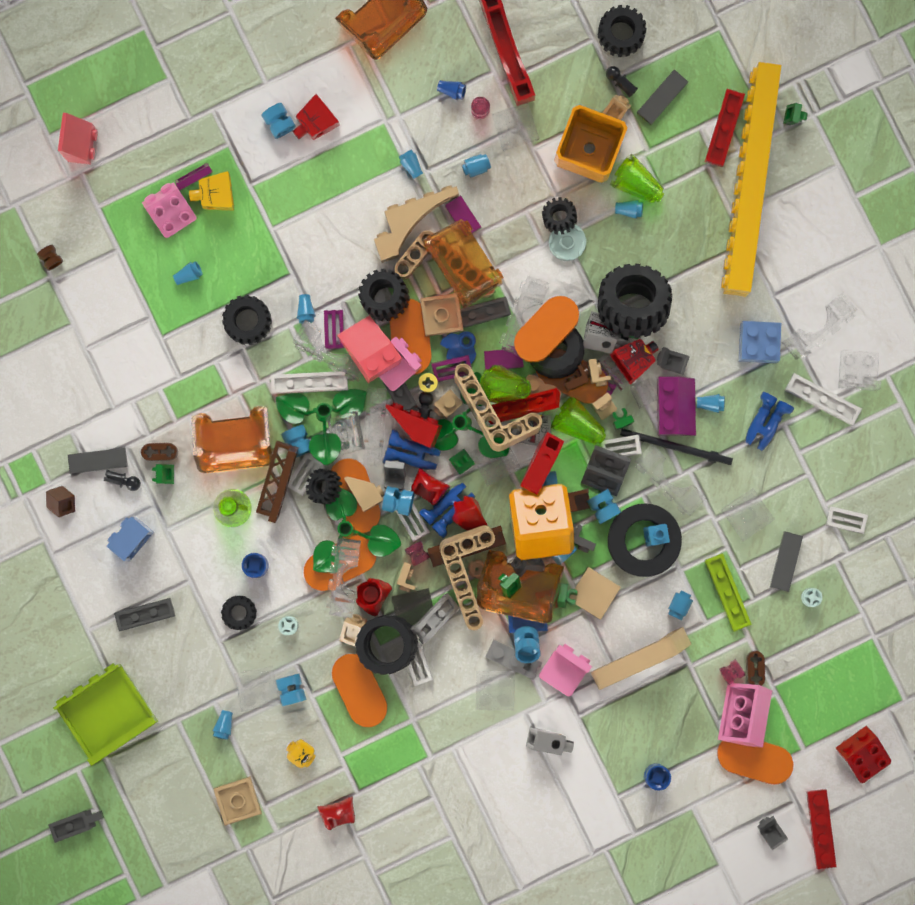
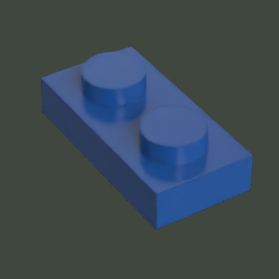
M547 612L508 614L509 633H515L517 629L524 626L533 627L537 631H548Z

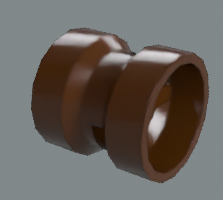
M53 244L44 247L37 253L39 259L44 261V267L47 271L58 267L63 262L61 256L56 254V248Z

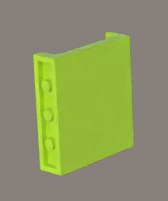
M112 663L104 669V674L101 676L98 674L94 675L88 680L89 684L84 687L82 685L72 690L73 694L70 697L63 696L56 701L57 705L53 707L54 710L58 711L89 758L87 761L91 766L158 722L121 664L115 666Z

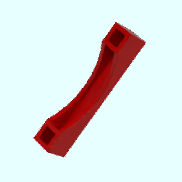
M479 0L516 105L520 106L535 101L536 95L513 39L502 1Z

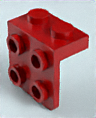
M867 725L836 747L837 752L848 763L860 783H865L891 764V759L880 740Z

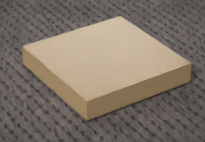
M458 293L420 298L426 337L464 331Z
M587 567L575 587L578 594L570 595L569 598L576 600L577 606L601 620L621 587Z
M251 776L213 788L225 826L262 814Z

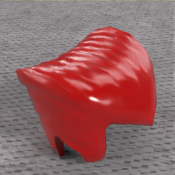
M419 468L411 491L432 505H435L451 485L439 481Z
M463 496V501L454 502L455 513L452 520L466 531L480 526H487L479 502L473 497Z
M369 578L366 582L357 586V605L369 615L377 616L384 601L392 591V586L383 580Z
M353 796L338 803L317 806L324 825L328 830L346 823H355Z

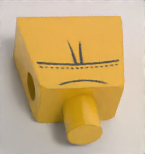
M226 171L200 179L199 189L189 190L190 202L201 200L203 209L233 211L234 203L229 172Z

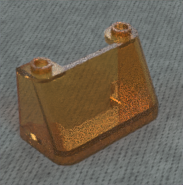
M368 0L355 13L350 9L343 10L335 20L372 59L377 60L424 18L427 13V6L423 0Z
M460 219L422 240V244L427 252H431L432 259L438 265L455 295L457 294L458 301L464 309L501 286L504 277L498 268L494 269L471 233L473 228L468 220L463 221V219Z
M254 407L249 413L250 417L212 421V418L205 413L191 415L193 457L198 471L213 473L269 466L273 454L268 407Z
M489 550L477 585V605L484 610L540 623H550L556 607L564 566L551 563L547 564L542 572L526 570L523 576L520 577L522 587L511 598L503 596L501 586L499 585L501 581L498 578L503 573L509 577L515 571L511 563H508V559L503 552Z

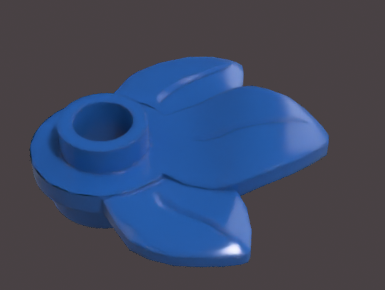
M465 331L459 335L451 333L441 340L440 345L448 348L447 360L469 355L471 364L475 360L476 351L474 346L476 338L471 332ZM465 337L469 338V343L466 345L463 343Z

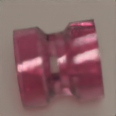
M477 97L471 103V113L477 119L486 118L490 112V103L484 97Z
M421 541L405 549L406 554L411 557L413 566L430 558L429 554L424 551V545Z
M736 659L731 661L727 667L723 666L719 669L728 685L734 683L735 679L745 676L742 667Z

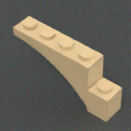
M452 185L446 186L441 189V192L435 194L434 192H429L423 195L424 198L418 200L411 198L406 200L404 205L398 206V204L387 207V210L384 212L391 233H380L374 239L382 263L400 257L399 251L406 238L426 215L442 204L459 197L457 186L453 188Z

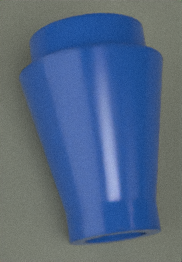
M440 80L437 91L455 100H463L466 93V85L462 82Z

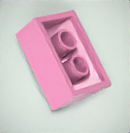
M728 683L718 740L745 746L763 747L772 690L760 685Z

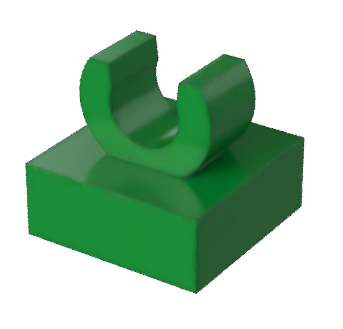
M793 103L786 106L783 124L790 126L798 124L802 120H807L808 113L801 111L802 104Z
M622 408L623 417H618L615 412L612 413L613 419L616 420L613 423L615 431L635 422L632 415L627 416L625 408Z
M465 449L449 459L459 475L475 465Z
M156 464V467L152 468V471H156V478H152L153 482H156V484H174V465Z
M514 572L509 577L503 573L498 578L501 581L499 585L501 586L503 596L507 599H510L522 587L520 577Z
M561 583L558 607L566 608L567 603L569 605H576V600L569 597L570 595H577L578 591L576 589L569 590V584Z

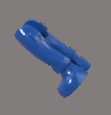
M762 392L760 396L762 407L759 408V412L753 419L745 440L746 443L751 445L756 434H762L763 436L757 446V449L761 451L768 446L782 420L781 417L784 414H791L794 410L793 406L779 400L774 413L771 414L768 423L764 427L766 418L777 401L776 397L766 392Z
M392 429L388 445L415 452L417 455L408 454L403 451L399 452L387 447L383 464H385V460H398L412 467L436 470L437 464L425 461L424 457L425 453L440 457V450L435 447L429 448L407 438L402 439L399 436V432Z
M464 483L456 485L433 506L434 509H421L419 514L431 525L455 501H461L457 496L467 486ZM472 492L468 495L474 499L476 497ZM454 506L442 516V519L432 526L434 531L442 538L447 536L446 528L448 524L451 525L453 523Z

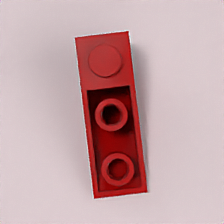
M395 402L393 404H386V409L413 441L429 448L435 447L443 427L438 424V420L431 417L427 419L420 417L421 413L412 409L408 412L403 409V405Z
M549 432L545 434L538 443L521 482V487L538 495L564 443L563 440Z

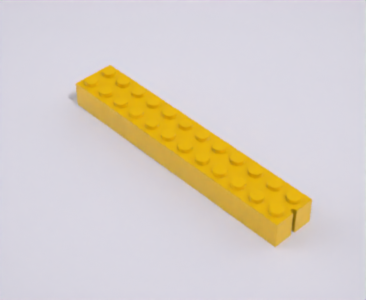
M758 62L757 66L753 67L749 76V83H752V86H750L746 102H749V105L745 109L744 120H747V123H745L741 134V139H744V142L740 146L739 157L742 159L736 171V176H739V180L734 186V195L737 196L731 208V213L734 214V217L729 223V232L732 233L726 244V251H729V255L724 260L723 269L726 270V274L722 277L721 288H724L723 294L746 297L752 288L782 66L778 64Z

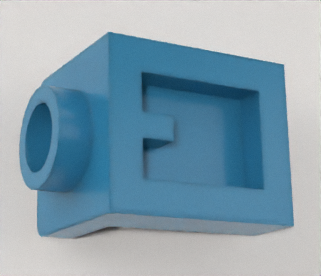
M667 524L643 528L646 547L670 542Z

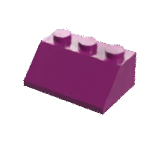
M657 378V436H696L695 378Z

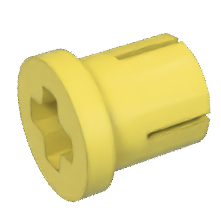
M425 373L419 378L418 384L422 391L430 393L437 388L438 381L433 374ZM428 378L430 382H434V384L430 385V388H426V385H423Z

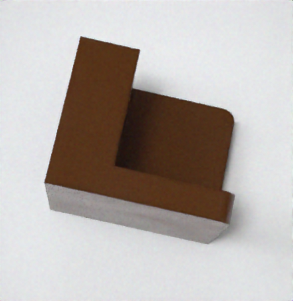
M64 486L46 491V507L57 517L75 512V495Z
M588 489L568 493L571 513L590 509L587 500H589Z

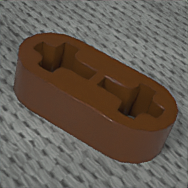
M149 443L142 447L141 456L147 461H170L178 456V448L172 443ZM169 446L174 450L171 457H168L165 453L161 454V450H167ZM149 447H151L154 451L158 450V454H152L149 458L145 451H148Z
M755 650L749 652L746 657L747 682L751 685L762 686L765 682V658L761 652ZM754 654L760 657V661H757V668H754V662L750 661ZM754 670H757V675L761 677L757 684L751 680V677L755 675Z

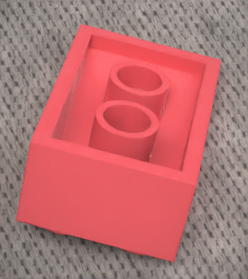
M63 113L58 145L59 153L68 162L91 165V159L94 160L95 157L93 142L97 140V129L88 121L68 113Z
M370 315L337 335L367 383H370L401 363L402 358L394 345Z

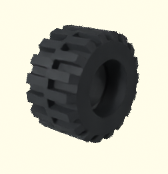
M618 5L617 8H610L609 12L606 11L598 27L600 45L604 46L606 52L609 50L612 56L618 54V57H622V55L627 57L631 53L637 52V49L642 46L647 28H645L646 21L642 19L643 15L641 13L638 14L636 8L631 10L628 5H626V8H622V5ZM619 22L626 23L632 28L633 35L626 40L617 39L613 36L611 27Z
M381 269V272L374 270V274H367V279L361 281L363 286H359L358 289L360 291L358 293L361 300L360 303L365 311L372 318H377L379 321H383L384 318L386 321H391V317H394V319L398 318L399 313L403 314L405 312L403 308L408 307L407 301H410L409 290L399 274L394 273L390 269L388 272L386 269ZM383 288L394 289L393 295L388 301L383 303L375 302V296L379 290Z
M240 295L237 296V299H232L231 303L225 306L226 310L222 314V324L226 333L235 342L243 345H253L255 342H261V339H265L267 336V332H270V325L272 324L271 314L267 306L255 296L245 295L241 297ZM243 310H253L258 316L257 325L249 331L239 329L236 324L238 314Z

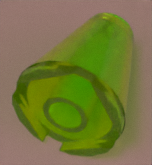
M630 154V159L626 158L614 174L617 176L616 180H611L610 186L652 204L655 201L659 202L664 196V188L633 154Z
M492 365L493 367L486 369L481 377L480 385L489 402L492 403L524 399L531 392V384L528 380L502 365Z
M569 397L560 407L561 412L559 415H555L551 428L593 445L601 444L606 437L605 428L576 398Z
M228 489L221 492L213 505L216 519L227 527H238L244 524L249 519L252 510L249 497L237 489ZM231 504V509L227 510V506Z

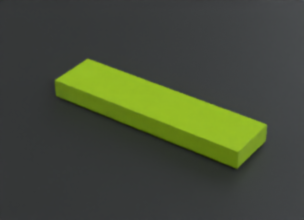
M723 553L704 560L733 632L752 625Z

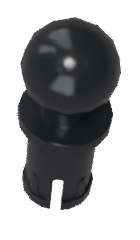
M611 66L607 69V79L616 81L615 86L620 87L629 98L637 91L638 88L626 78V75L621 76L618 67Z
M422 392L419 395L421 408L417 407V409L421 413L420 417L425 419L430 417V411H432V409H429V405L434 400L431 393Z
M108 469L106 470L105 482L120 485V488L126 485L130 491H136L141 486V482L136 476L126 478V473L119 474Z

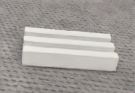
M639 435L601 441L602 448L610 451L637 448L636 451L619 453L623 456L642 454ZM634 439L636 442L633 444L606 448V444Z
M306 453L292 475L288 487L303 496L308 489L306 485H309V482L305 483L302 490H299V487L313 464H317L314 470H318L322 463ZM307 459L311 460L307 468L305 469L304 473L302 474L301 478L297 482L296 486L294 487L292 484L295 481L301 469L303 468Z
M413 504L412 510L422 525L424 532L421 533L410 514L408 518L418 534L414 536L403 515L398 514L412 541L415 542L430 532Z
M830 506L825 525L864 534L868 515ZM833 512L863 518V520L861 522L853 519L833 515ZM832 519L860 525L861 529L833 523L831 521Z
M421 643L417 644L428 678H424L418 657L415 654L414 661L421 680L417 681L412 664L408 665L415 686L433 680Z

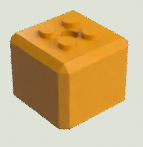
M582 105L573 107L556 151L554 161L557 167L600 183L607 181L627 131L626 123ZM592 144L595 150L593 153H586L584 146Z
M563 484L542 486L538 495L525 488L512 490L509 494L516 556L521 560L570 554L574 550V528L567 487ZM545 509L547 512L539 515L536 513V510Z

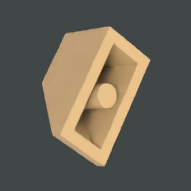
M348 476L344 478L363 512L383 502L382 497L385 494L380 485L376 487L371 482Z

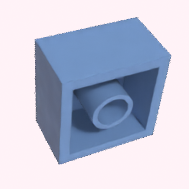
M742 321L740 323L739 362L778 363L780 361L782 323Z
M132 516L123 520L120 524L121 529L118 533L114 532L107 541L109 543L106 546L119 558L127 562L132 560L154 533L137 517Z

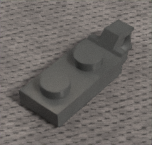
M85 810L48 824L54 842H59L92 829L96 826L95 821L103 819L104 814L102 810L93 814L91 810Z

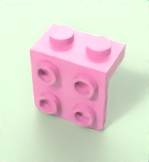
M174 182L165 184L159 192L148 195L144 199L145 201L142 202L165 238H169L196 220V215Z
M397 337L393 338L391 342L402 358L401 363L379 377L391 391L397 390L422 368L420 364L422 360L415 352L411 354L407 349L409 345L402 338L399 340Z
M564 644L563 647L561 645L557 646L539 673V677L566 696H571L592 666L589 664V659L583 655L579 657L574 655V649Z

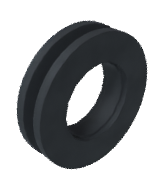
M647 503L633 505L619 513L609 528L607 538L608 549L614 562L623 571L639 577L655 576L669 569L678 558L682 546L681 530L675 518L664 508ZM642 520L651 521L656 525L667 524L670 539L669 543H664L661 552L649 560L635 558L627 550L625 544V536L629 527L635 522Z

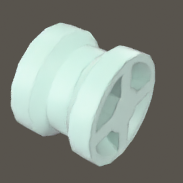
M816 588L805 589L801 594L802 603L807 607H816L822 602V593Z
M291 616L283 617L278 624L279 631L284 635L294 634L298 630L297 620Z

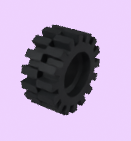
M558 197V201L553 198L552 203L550 201L546 202L547 206L544 205L542 218L549 232L552 233L554 231V234L558 235V231H560L562 235L564 230L568 233L570 232V227L574 229L575 224H577V212L572 201L568 202L567 198L562 201V197ZM557 211H565L567 213V217L562 221H555L552 218L553 214Z
M314 470V473L309 475L311 479L307 478L309 485H306V488L309 490L306 491V494L310 495L308 498L314 503L330 505L332 502L337 501L335 498H339L338 492L342 491L339 488L342 485V482H339L340 476H337V473L331 470ZM324 480H325V481H326V489H325L324 493H322L321 487H322V483H323Z
M233 596L227 599L222 606L221 618L230 629H247L256 619L257 609L255 604L246 596ZM237 605H241L246 609V616L240 621L232 617V609Z

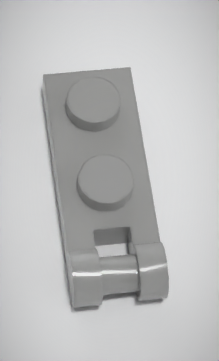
M448 593L444 594L411 627V631L413 634L418 635L419 641L422 644H425L460 607ZM424 626L428 629L426 633L422 629Z
M494 639L485 656L533 680L536 677L535 673L538 667L540 668L542 662L536 660L531 663L529 670L524 669L525 663L517 660L515 649Z

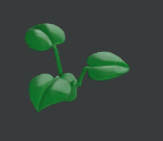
M475 372L474 374L488 400H490V385L479 372ZM469 388L467 390V392L470 394H475L477 392L474 388ZM460 393L462 402L467 405L463 395ZM470 408L462 412V415H456L452 422L446 419L438 420V424L443 427L435 448L440 451L451 450L457 445L459 438L455 432L458 430H471L483 436L478 442V448L485 457L499 458L509 454L510 447L499 452L492 450L483 432L471 426L472 421L467 416L471 412ZM500 437L494 439L497 444L504 442Z
M348 389L338 392L332 401L337 409H334L332 406L330 407L327 403H320L316 408L307 412L309 410V401L306 396L300 393L277 396L276 406L281 417L291 424H300L304 419V415L309 416L316 413V418L323 422V435L317 434L312 437L309 442V450L316 460L323 465H330L337 459L341 451V440L335 433L327 434L326 422L330 420L331 412L338 413L340 411V415L345 419L352 420L358 418L364 410L367 392L360 389Z
M341 488L342 491L338 492L339 498H335L337 501L326 505V512L332 520L337 521L343 518L337 528L340 534L338 544L336 546L333 541L325 540L315 547L313 570L327 573L339 569L344 564L346 558L345 552L339 549L342 539L351 538L354 534L370 539L368 541V549L373 555L378 557H385L401 546V540L397 533L386 525L373 526L370 532L371 536L355 530L354 526L349 521H346V516H352L356 512L358 503L351 492Z

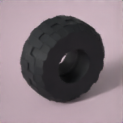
M576 328L562 341L567 346V351L563 356L559 358L547 357L540 362H530L539 374L551 379H560L574 373L584 357L583 339Z

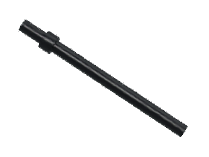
M623 428L620 432V436L639 435L642 442L705 458L712 463L720 462L731 465L733 458L719 455V452L711 450V452Z

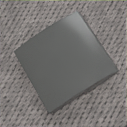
M595 445L581 483L601 491L609 489L611 495L617 496L631 458Z

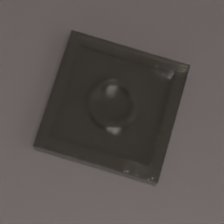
M429 588L392 596L395 615L406 619L412 626L433 607Z

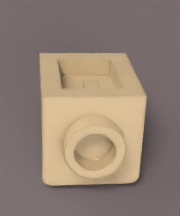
M615 95L602 113L621 120L631 105L626 97Z
M596 359L587 361L591 384H596V387L607 385V382L611 380V376L599 377V374H602L600 363H597Z
M450 389L434 403L436 407L434 411L440 418L444 416L447 419L463 402Z
M608 392L591 405L601 420L606 419L617 410Z
M404 562L397 584L400 585L399 589L409 593L411 589L415 590L416 586L405 583L406 579H411L414 569H411V564Z
M350 613L344 621L339 641L355 646L357 634L360 632L361 627L366 624L367 619L362 618L358 614Z

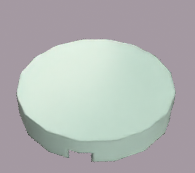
M575 224L574 229L570 227V232L567 233L564 230L562 235L560 231H558V235L552 231L548 244L550 251L555 257L563 261H571L582 255L587 241L583 230Z

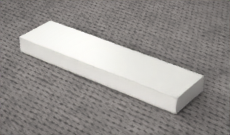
M347 371L271 375V394L348 390Z
M793 373L785 388L786 392L851 426L854 425L862 408Z

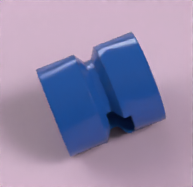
M250 553L242 561L243 572L251 578L264 576L269 568L267 558L259 553Z
M654 763L646 768L644 779L650 788L661 791L669 786L671 774L665 766Z

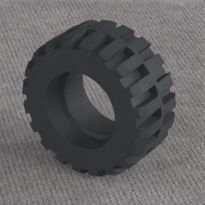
M635 263V265L625 264L622 268L618 266L614 268L613 272L610 271L606 274V277L600 284L597 309L600 313L601 321L605 322V326L608 329L612 328L614 333L618 335L621 333L623 337L629 338V336H634V338H640L642 335L647 337L651 335V332H658L660 327L667 323L673 294L671 293L672 289L665 276L661 277L659 271L656 269L652 270L650 266L646 265L644 267L641 264ZM626 294H639L647 298L651 304L642 308H632L624 305L618 298Z

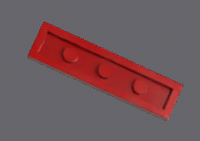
M726 89L704 162L720 167L724 166L744 100V93Z
M554 388L492 404L491 406L500 422L523 417L529 413H540L559 408L560 391Z
M827 789L806 791L816 869L837 867Z

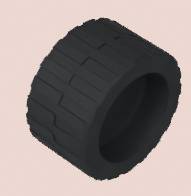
M383 615L366 622L357 634L355 642L359 661L366 669L380 675L393 674L407 667L414 660L418 650V638L411 631L412 625L406 619L400 618L397 615ZM383 626L396 629L402 636L404 643L403 653L400 658L390 663L378 660L370 646L372 634Z

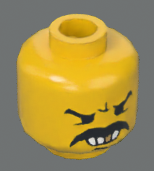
M302 739L290 742L286 748V751H288L287 759L298 768L309 767L316 756L314 748Z

